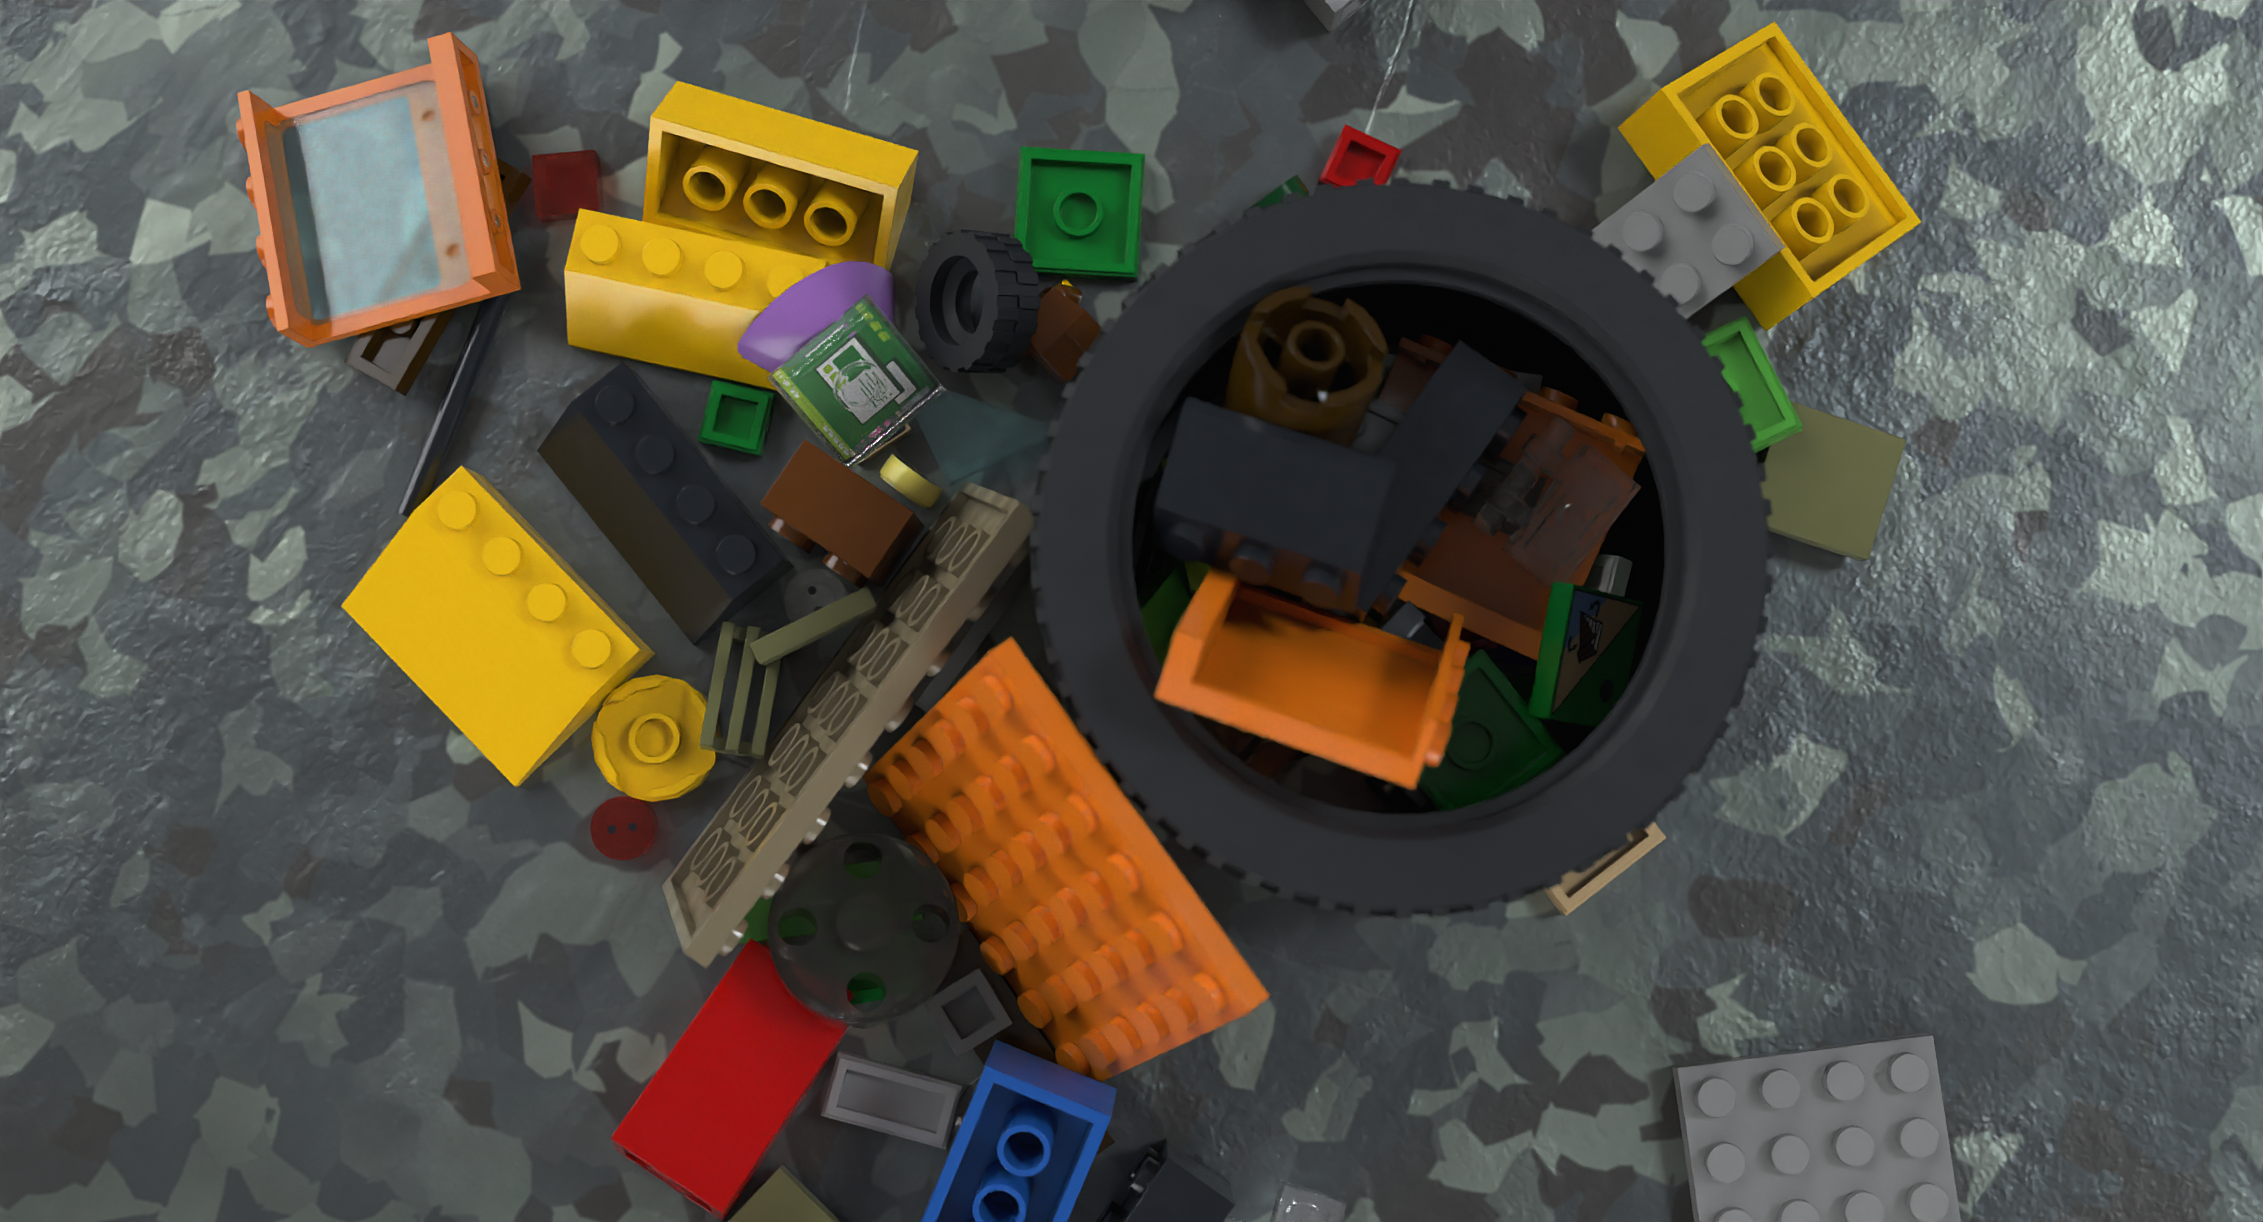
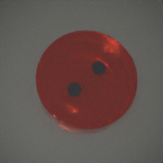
M618 796L605 801L595 811L590 827L591 837L596 848L605 856L615 860H631L643 856L653 847L658 837L659 823L653 808L644 800L630 796Z

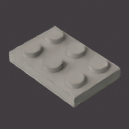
M1709 143L1700 146L1592 230L1595 232L1592 237L1593 240L1605 248L1612 243L1624 252L1621 258L1639 273L1643 269L1648 271L1656 279L1652 285L1664 297L1671 293L1681 304L1676 310L1685 320L1785 248L1782 241Z

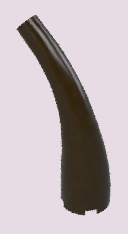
M1291 287L1278 290L1263 298L1251 312L1232 360L1222 408L1349 449L1382 379L1383 361L1388 353L1384 336L1372 317L1349 298H1347L1342 308L1325 300L1311 298L1312 287ZM1243 581V583L1302 603L1303 598L1299 595L1266 584L1254 585ZM1301 749L1291 761L1307 757L1312 753Z

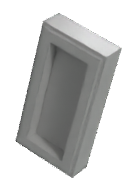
M840 1050L837 1054L821 1116L946 1149L964 1083Z

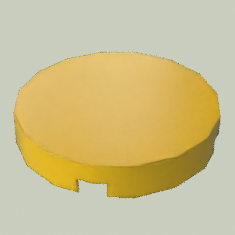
M658 674L633 678L612 691L602 704L603 707L598 714L597 721H594L591 734L594 759L607 782L630 797L650 802L681 798L702 785L717 764L719 752L699 749L708 701L706 695L685 680ZM718 718L715 737L722 738Z

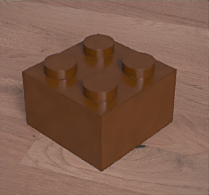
M806 439L800 444L760 503L761 506L775 515L768 524L770 528L808 554H810L816 544L828 552L822 563L860 589L864 587L868 580L883 589L925 527L913 511Z

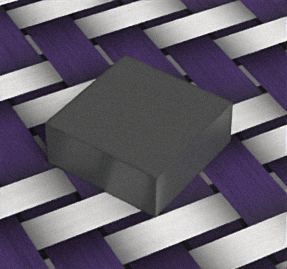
M981 966L924 1001V1004L957 1058L1014 1022V1019Z

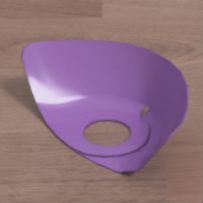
M847 261L825 267L792 285L776 298L752 322L740 338L738 352L743 358L774 374L834 322L839 326L846 323L845 313L863 298H869L894 329L896 296L894 278L883 267L869 262Z

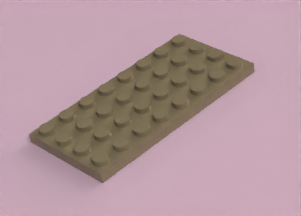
M966 480L963 482L875 600L877 605L874 608L875 611L860 620L765 747L763 760L756 759L662 885L684 954L707 968L717 953L726 956L735 948L748 926V921L744 919L746 914L759 897L767 900L779 889L789 872L790 866L785 863L801 841L809 844L822 831L831 815V810L827 806L842 785L851 788L863 776L873 757L868 751L885 729L890 733L904 721L914 703V699L909 695L925 674L933 677L947 663L955 648V644L950 640L965 620L975 621L988 608L996 594V589L991 585L1007 564L1011 567L1016 566L1031 550L1030 531L1033 530L1034 516L1031 509L1018 500Z

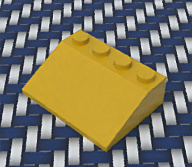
M1775 21L1661 88L1618 127L1655 180H1658L1700 146L1709 143L1785 246L1783 250L1733 285L1745 305L1765 331L1771 329L1921 223L1919 217Z
M462 465L413 511L341 605L515 787H519L602 706L612 691L625 684L655 655L640 637L482 475Z

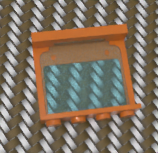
M452 32L427 38L431 63L279 107L273 108L250 90L237 93L241 118L236 122V129L239 140L247 152L251 176L246 180V189L250 202L257 211L261 233L256 238V249L262 265L267 270L271 293L266 298L267 313L277 332L307 348L521 290L478 57Z

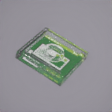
M867 293L767 377L839 462L850 470L946 391Z

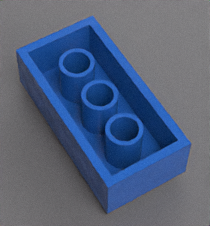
M995 1039L920 1222H1067L1111 1120L1117 1089Z

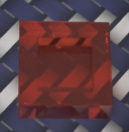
M594 149L532 155L536 216L543 223L577 219L579 208L604 213L600 155Z

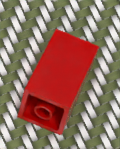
M752 938L749 939L610 1138L617 1152L722 1222L726 1219L846 1036L859 1012L858 1008L850 1004L854 995L846 987L826 975H822L818 982L796 968L801 960L793 952L771 939L767 941L765 946Z

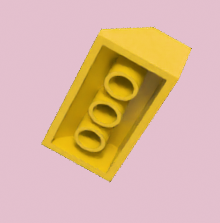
M677 81L650 118L642 221L827 260L830 265L847 261L869 262L883 267L889 272L910 206L919 151Z
M579 208L564 269L568 345L587 351L781 392L772 382L771 372L743 358L738 352V342L752 322L776 298L792 285L830 266L827 260Z

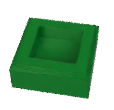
M713 380L698 441L701 444L762 458L777 397L772 393Z

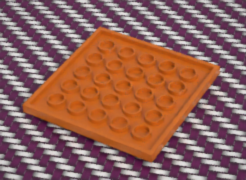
M1010 638L991 650L877 761L862 778L868 785V795L875 808L882 815L891 817L904 835L905 847L912 860L922 869H928L943 890L942 898L949 912L956 919L958 915L959 921L966 922L981 943L980 952L986 964L995 973L1003 975L1018 995L1017 1003L1023 1016L1033 1026L1041 1028L1055 1047V1057L1058 1064L1103 1082L1250 1013L1266 1000L1269 994L1107 769L1093 753L1094 751L1017 644Z

